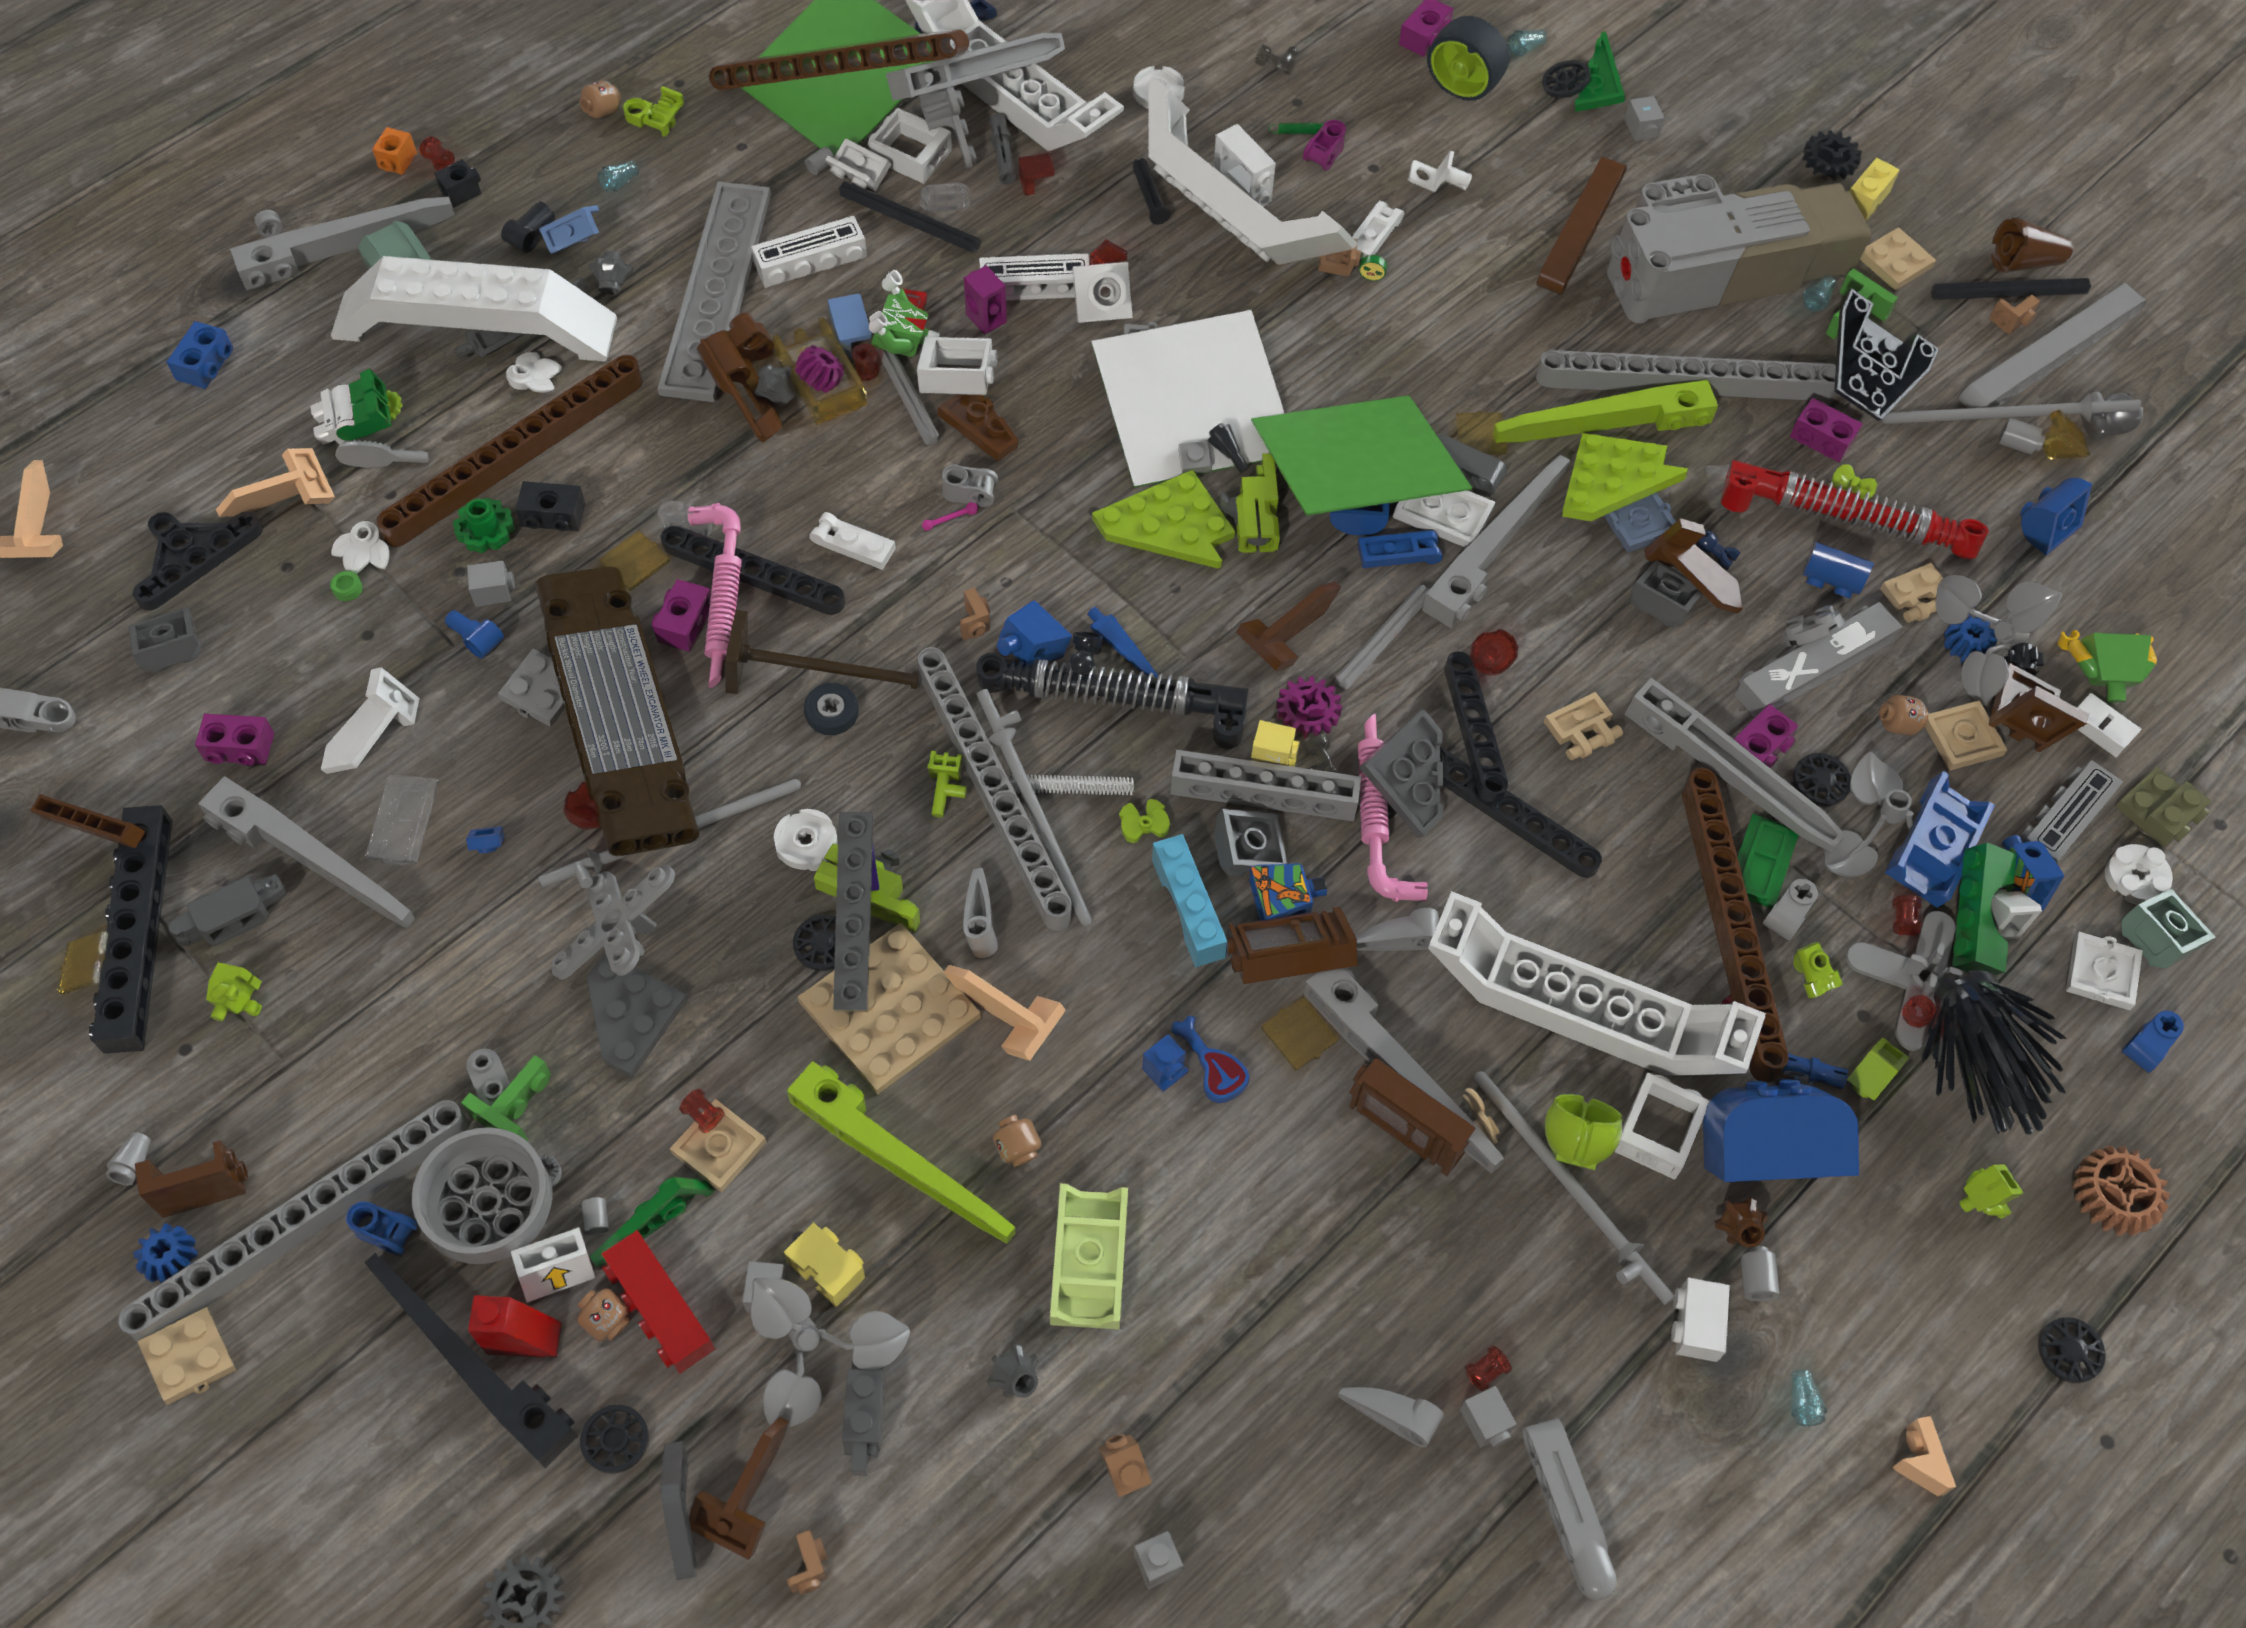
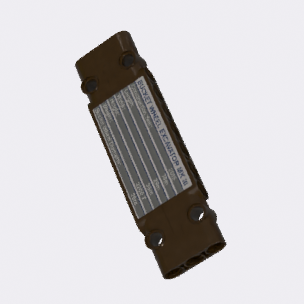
M612 566L542 576L536 581L535 588L544 617V629L546 631L548 648L590 800L595 801L597 821L602 827L609 854L612 856H625L692 843L699 837L700 833L689 800V786L686 783L683 761L639 617L633 614L631 608L632 599L626 591L621 571Z

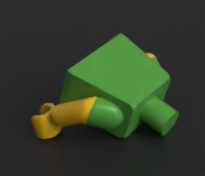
M2073 630L2070 637L2061 632L2057 642L2061 649L2071 653L2084 675L2088 677L2090 685L2107 686V702L2109 703L2126 702V687L2142 683L2157 663V658L2151 645L2154 638L2151 635H2139V633H2092L2082 638L2081 642L2078 640L2080 636L2079 631Z

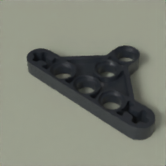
M246 511L237 514L226 523H180L168 512L154 514L148 521V528L158 541L150 576L134 587L133 597L143 610L150 611L161 607L257 539L263 531L258 517L253 512ZM162 523H171L170 527L165 531L156 530ZM181 539L188 540L184 547L174 548V544ZM222 539L230 540V543L223 548L215 547L217 542ZM198 556L206 557L205 561L199 565L191 564L192 560ZM174 573L181 574L178 581L166 582L170 575ZM162 584L164 589L161 590L160 586L158 585ZM148 593H150V594L152 595V596L149 597V598H148L147 596H145V595L148 594Z

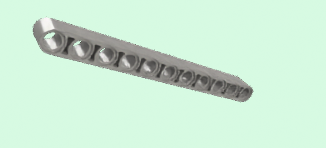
M1549 350L1542 354L1536 374L1537 382L1548 388L1635 392L1654 387L1708 380L1714 396L1811 400L1814 398L1818 401H1829L1836 395V392H1834L1836 365L1826 363Z
M935 647L925 648L918 655L920 679L957 753L963 755L962 762L1044 924L1053 931L1064 930L1071 923L1072 904L1070 897L944 653ZM953 712H960V714H957V715H954V714H951V713H953ZM968 735H969V736H973L972 738H969V739L963 738L964 736H968ZM980 759L985 760V762L977 763L975 761ZM998 784L997 787H988L987 785ZM1003 808L1011 809L1009 812L1000 811ZM1014 833L1024 834L1022 837L1012 836ZM1035 858L1037 861L1026 862L1025 859ZM1041 883H1048L1051 886H1049L1048 888H1040L1037 885ZM1053 909H1062L1064 912L1061 914H1053L1050 911Z
M444 1100L433 1105L127 1305L119 1315V1327L137 1342L165 1328L167 1325H171L177 1320H181L206 1307L345 1215L352 1205L357 1202L366 1201L422 1164L427 1156L442 1142L458 1133L466 1131L468 1129V1122L460 1107L450 1100ZM456 1116L452 1123L442 1125L446 1118ZM426 1135L424 1141L413 1145L417 1137ZM396 1155L391 1163L383 1164L388 1156ZM366 1174L365 1179L361 1183L353 1184L358 1176ZM335 1194L334 1200L328 1204H323L326 1197ZM305 1214L300 1223L292 1225L293 1220L297 1216ZM274 1234L268 1244L261 1245L265 1237ZM242 1255L240 1262L230 1266L231 1261L236 1256ZM211 1275L209 1282L199 1287L200 1281L204 1277ZM179 1296L177 1303L167 1308L169 1301ZM146 1317L144 1325L135 1329L137 1322Z

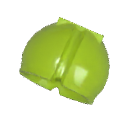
M1562 1094L1555 1097L1554 1103L1548 1109L1545 1119V1135L1549 1146L1555 1154V1160L1595 1170L1597 1164L1609 1158L1619 1146L1622 1136V1115L1612 1106L1592 1098L1591 1101L1586 1103L1582 1095Z

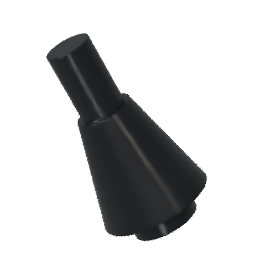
M1220 423L1209 431L1211 437L1207 441L1225 457L1231 459L1240 473H1243L1250 467L1240 454V449L1230 424L1224 426L1223 423Z

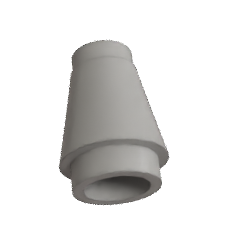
M131 1133L130 1137L107 1163L108 1170L106 1176L118 1184L132 1185L134 1180H137L135 1163L145 1161L151 1139L142 1133Z

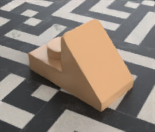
M1931 1416L1917 1418L1906 1427L1907 1444L1910 1450L1916 1454V1457L1901 1460L1893 1466V1469L1936 1496L1945 1495L1954 1489L1956 1485Z

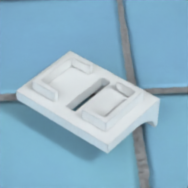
M2092 693L2077 707L2089 714L2087 724L2078 730L2116 758L2142 730ZM2107 717L2110 718L2112 721L2101 730L2098 726Z

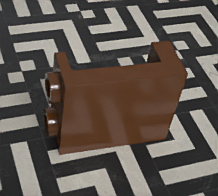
M221 1140L213 1142L214 1160L168 1174H163L150 1160L135 1163L139 1196L162 1218L246 1194L244 1181H247L249 1178L244 1161H239L232 1148L228 1149Z

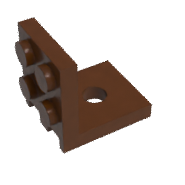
M2011 663L2008 664L2009 676L2005 686L1995 697L1989 726L1994 728L2000 723L2011 729L2009 736L2013 739L2021 741L2027 737L2036 742L2035 750L2040 753L2087 724L2089 714L2060 699L2061 690Z

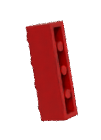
M638 1230L602 1253L607 1265L602 1267V1270L612 1285L619 1282L625 1292L620 1294V1297L630 1313L637 1309L643 1318L638 1322V1325L647 1339L650 1340L655 1337L659 1342L661 1348L656 1350L666 1368L674 1365L678 1373L681 1374L715 1350L711 1339Z

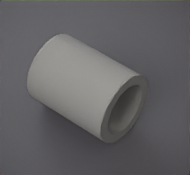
M822 147L805 159V165L813 175L819 174L830 166L825 159L827 155L834 158V155L827 147Z
M595 1197L584 1200L582 1202L584 1233L587 1235H600L608 1232L606 1199Z

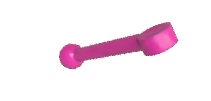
M970 502L966 505V508L932 521L924 520L922 528L930 531L933 526L964 514L974 515L978 511V506L976 503Z

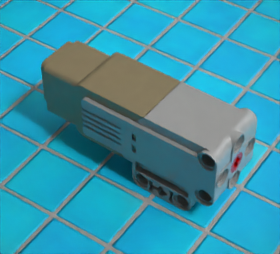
M1699 174L1649 183L1643 187L1636 208L1631 209L1627 213L1620 235H1615L1611 239L1612 257L1606 272L1626 316L1632 322L1644 323L1651 318L1798 290L1805 281L1846 274L1850 268L1857 266L1871 239V230L1849 191L1845 192L1841 183L1802 190L1794 185L1786 184L1723 196L1716 181L1711 176Z

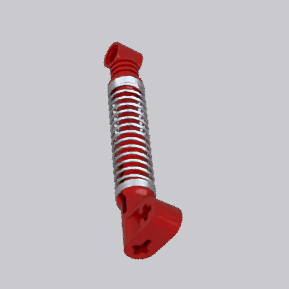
M1732 460L1721 496V504L1733 512L1747 511L1755 495L1773 500L1775 505L1788 509L1796 506V510L1800 511L1803 508L1806 514L1814 511V515L1818 516L1821 513L1824 519L1832 516V520L1836 521L1840 518L1842 524L1850 521V525L1855 526L1859 521L1860 529H1863L1868 523L1869 531H1873L1877 526L1879 534L1883 533L1886 529L1887 536H1891L1895 532L1897 539H1900L1905 533L1906 541L1911 540L1912 543H1918V545L1933 544L1935 541V545L1940 546L1942 544V547L1946 548L1949 546L1955 555L1964 559H1974L1978 556L1989 532L1985 524L1975 519H1964L1956 524V520L1952 519L1949 522V518L1946 517L1942 520V516H1939L1936 511L1925 507L1921 508L1919 514H1915V504L1912 505L1910 512L1904 511L1906 502L1902 504L1901 509L1895 508L1897 500H1894L1892 506L1889 507L1886 506L1887 497L1884 498L1883 504H1878V495L1875 496L1873 502L1868 501L1869 492L1866 493L1864 499H1860V490H1857L1856 493L1850 492L1851 487L1848 490H1843L1842 485H1839L1838 488L1832 487V482L1828 486L1823 484V480L1820 483L1814 482V477L1810 481L1805 479V475L1799 478L1798 473H1792V471L1786 470L1780 473Z

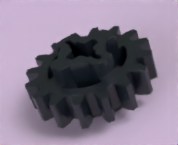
M1829 130L1827 135L1820 131L1817 137L1812 135L1809 142H1806L1802 160L1807 161L1806 168H1814L1812 174L1821 173L1822 179L1831 176V179L1836 181L1837 176H1840L1844 180L1848 174L1852 176L1855 170L1858 169L1862 159L1860 158L1862 151L1857 150L1858 143L1850 142L1851 136L1843 138L1842 132L1835 135Z

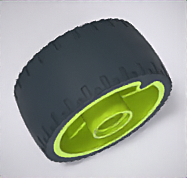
M1465 15L1453 19L1439 32L1428 50L1427 64L1431 76L1442 90L1459 99L1473 101L1486 96L1499 83L1508 68L1510 53L1504 37L1494 26L1481 18Z

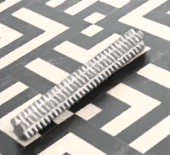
M1011 774L1010 783L1014 791L1020 793L1015 778ZM1027 775L1034 793L1037 791L1038 793L1040 791L1048 793V790L1049 793H1052V790L1053 793H1056L1057 790V794L1060 791L1061 794L1063 792L1067 794V791L1069 794H1071V791L1074 794L1076 790V794H1078L1080 790V794H1082L1084 790V794L1087 792L1088 794L1090 792L1094 794V791L1095 794H1098L1099 791V795H1101L1103 791V795H1105L1107 791V795H1109L1111 791V795L1113 793L1117 795V792L1121 795L1122 791V795H1125L1126 791V795H1128L1130 791V795H1132L1134 791L1133 777L1130 780L1129 777L1127 779L1119 777V780L1115 777L1114 781V777H1111V780L1110 777H1107L1106 780L1105 776L1103 780L1102 776L1100 778L1096 776V779L1092 776V780L1090 776H1088V780L1086 776H1084V780L1083 776H1081L1079 780V776L1076 779L1075 776L1073 778L1069 776L1068 779L1067 775H1065L1064 779V776L1061 775L1060 779L1058 775L1056 779V775H1054L1052 779V775L1049 778L1048 775H1046V778L1042 775L1041 779V776L1038 775L1037 779V776L1034 775L1033 779V775H1030V778Z

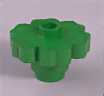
M490 498L471 500L458 510L460 518L453 521L457 541L465 543L467 550L484 553L488 548L493 550L500 549L510 541L508 533L515 530L511 510L503 508L501 501Z

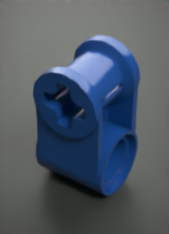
M2168 1010L2159 1012L2134 1035L2121 1052L2146 1072H2152L2165 1058L2170 1047L2182 1034L2184 1023L2181 1017Z
M366 1201L357 1202L352 1205L346 1215V1222L358 1239L400 1257L405 1252L403 1247L412 1230H417L419 1227L414 1219L402 1213L389 1211ZM373 1216L369 1225L358 1227L359 1222L364 1217Z

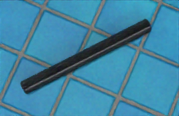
M843 181L839 187L840 196L969 252L976 253L980 248V239L976 236L848 181Z
M2088 278L1936 283L1931 289V294L1934 300L2023 297L2031 295L2087 294L2089 289H2091V284Z

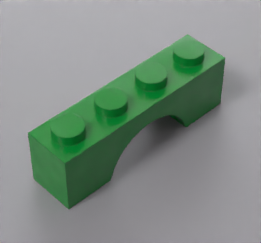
M1988 842L1964 850L1956 938L1953 949V967L1967 973L1972 970H1982L1993 975L2006 973L2008 942L2000 935L1994 925L1991 904L1993 896L1999 888L2014 884L2017 854Z

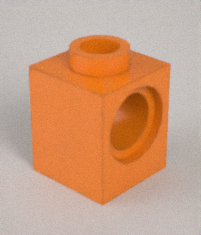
M388 127L385 128L372 148L379 169L402 175L417 154L411 133Z

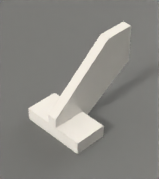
M382 667L371 669L366 691L368 699L326 745L321 770L329 774L357 768L393 718L403 726L415 723L420 698Z

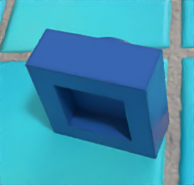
M503 826L470 830L466 838L468 851L478 850V853H489L497 850V847L501 846L505 838Z

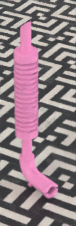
M720 503L712 504L711 506L689 507L688 509L689 512H693L688 513L690 525L710 523L723 525L722 532L725 534L723 554L717 555L714 561L713 584L704 654L711 658L709 688L715 687L722 678L723 660L726 658L735 611L737 610L742 563L741 559L735 556L736 539L741 530L740 519L734 510L720 505Z
M1376 713L1365 722V739L1358 743L1359 767L1384 744L1382 740L1377 739ZM1359 768V776H1361V841L1369 845L1370 865L1367 867L1369 883L1377 893L1392 899L1394 902H1398V900L1426 902L1428 889L1425 888L1428 886L1427 882L1398 881V878H1388L1386 867L1382 862V844L1389 841L1388 802Z

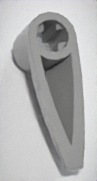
M983 868L973 869L966 896L963 931L971 953L978 958L990 957L998 949V941L992 927L991 902Z
M1421 908L1414 910L1410 916L1388 920L1372 926L1356 936L1357 950H1427L1439 922L1438 911L1432 908Z
M1349 1387L1342 1388L1338 1393L1340 1399L1361 1413L1420 1447L1428 1446L1444 1417L1443 1412L1427 1400H1414L1383 1389Z

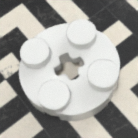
M1154 66L1147 67L1135 76L1133 98L1145 108L1149 109L1148 81L1152 76L1171 90L1181 101L1184 98L1183 77L1172 68L1163 66V70H1154Z
M814 809L799 810L800 813L794 814L791 817L788 814L780 820L774 831L777 856L792 868L817 871L822 860L827 861L824 857L833 843L838 844L836 830L832 825V821L826 814ZM807 834H810L812 842L805 845L801 844L798 838H805Z
M2137 844L2118 848L2105 866V878L2109 887L2114 892L2118 890L2125 896L2124 900L2136 905L2170 890L2173 876L2162 850ZM2135 869L2139 870L2145 877L2143 880H2140L2139 876L2132 872Z

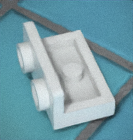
M846 138L835 157L832 158L827 155L825 159L831 167L830 172L837 177L844 179L846 176L852 179L851 182L864 189L867 187L875 192L891 166L887 159Z

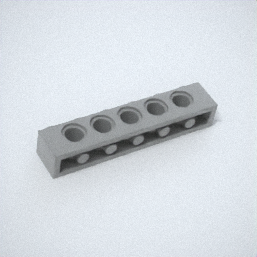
M1176 750L1170 795L1354 821L1359 799L1361 776Z

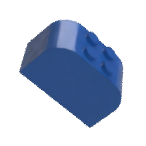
M1780 1080L1778 1086H1767V1082L1750 1081L1746 1082V1087L1728 1088L1719 1092L1707 1104L1703 1117L1704 1168L1724 1182L1859 1176V1137L1856 1115L1844 1101L1816 1087L1800 1084L1798 1080Z

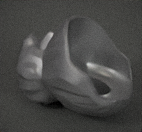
M2126 393L2110 394L2103 398L2104 401L2134 400ZM2141 406L2140 411L2092 413L2090 422L2082 416L2081 419L2088 435L2093 437V439L2102 440L2107 436L2125 434L2136 429L2142 421L2143 408Z

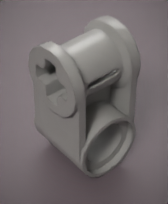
M949 465L942 472V495L950 502L966 504L972 502L976 503L979 507L991 506L994 502L993 488L997 485L998 475L994 471L985 468L978 469L960 465Z
M1797 879L1792 882L1762 924L1790 942L1805 920V915L1817 899L1818 890L1815 884L1807 879Z

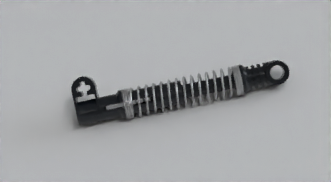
M996 653L982 655L976 664L978 684L981 689H987L989 693H996L1002 689L1005 690L1006 686H1008L1009 690H1013L1016 687V691H1021V688H1023V691L1028 692L1031 697L1043 698L1045 695L1047 699L1048 692L1051 690L1055 691V700L1058 698V692H1064V701L1067 700L1068 693H1074V702L1077 701L1078 694H1084V704L1087 701V695H1093L1094 705L1096 704L1097 696L1103 697V706L1106 704L1107 697H1109L1113 707L1116 703H1120L1122 708L1125 707V704L1131 705L1132 709L1135 708V705L1141 706L1142 711L1145 707H1150L1151 711H1154V708H1160L1161 713L1164 709H1170L1171 714L1175 710L1176 715H1189L1192 712L1215 715L1213 740L1219 747L1232 749L1241 743L1243 737L1249 688L1195 682L1193 678L1180 676L1178 680H1174L1173 676L1170 675L1166 679L1163 678L1162 673L1159 677H1154L1153 673H1150L1149 676H1144L1143 671L1139 675H1135L1133 670L1129 674H1125L1124 669L1120 673H1116L1114 668L1110 670L1109 676H1106V669L1104 667L1101 668L1099 675H1097L1095 666L1089 674L1079 675L1073 672L1071 668L1070 672H1068L1066 662L1062 664L1060 670H1058L1056 661L1052 663L1049 669L1048 661L1044 659H1035L1032 662H1027L1026 666L1024 661H1019L1017 665L1016 661L1012 660L1011 664H1009V660ZM990 670H994V671H997V672H998V673L995 674V675H987V674H985L986 672H988V671H990ZM1227 716L1233 717L1231 730H1225Z

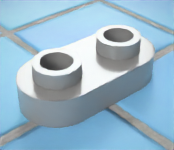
M479 1049L469 1056L466 1068L478 1098L491 1106L510 1084L504 1066L498 1054L491 1049ZM481 1061H488V1064L486 1066L478 1067V1064ZM493 1088H500L497 1094H489Z

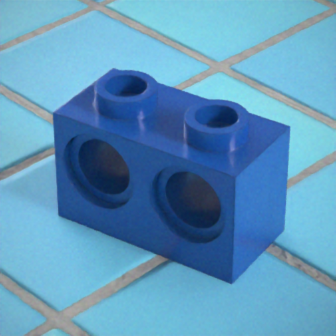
M194 321L166 363L176 381L206 389L212 379L217 376L218 370L224 361L230 357L233 346L225 329Z

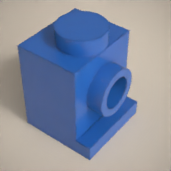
M1168 1034L1143 1053L1142 1069L1164 1092L1188 1073V1069L1184 1066L1186 1053Z

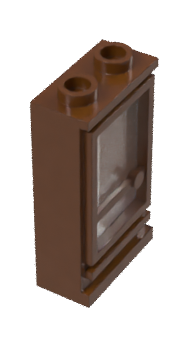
M1334 907L1333 912L1329 913L1326 911H1321V914L1313 912L1237 924V927H1234L1233 924H1228L1229 937H1226V955L1231 956L1233 972H1239L1243 984L1358 966L1357 939L1341 907Z
M1375 1058L1369 1067L1363 1064L1353 1078L1355 1083L1349 1092L1352 1095L1349 1107L1351 1109L1357 1107L1356 1111L1425 1160L1427 1158L1431 1159L1430 1163L1433 1166L1435 1164L1441 1166V1173L1448 1177L1466 1153L1464 1150L1469 1144L1468 1139L1474 1133L1476 1127L1379 1059Z

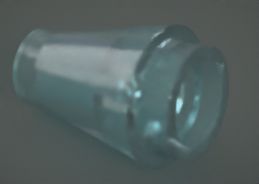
M1542 29L1516 30L1508 38V48L1512 54L1523 56L1538 46L1544 45L1547 40L1546 33Z
M629 160L623 163L603 166L601 171L597 173V177L605 191L616 192L630 179L637 176L639 169L633 160Z
M1824 276L1820 281L1805 290L1803 303L1808 310L1817 312L1829 305L1833 289L1836 286L1834 278Z
M1809 1370L1793 1372L1791 1374L1792 1417L1796 1418L1797 1424L1800 1426H1816L1826 1420L1827 1408L1813 1380L1812 1372Z

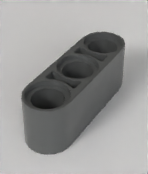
M1437 435L1472 486V490L1485 496L1493 495L1507 473L1505 464L1448 436Z

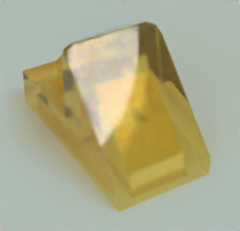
M2060 409L2049 414L2053 425L2049 427L2050 432L2044 434L2046 438L2043 449L2048 459L2089 456L2090 452L2083 432Z

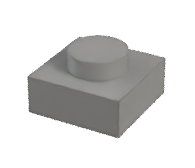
M1207 441L1179 444L1178 452L1182 474L1193 470L1194 473L1210 472L1211 462Z

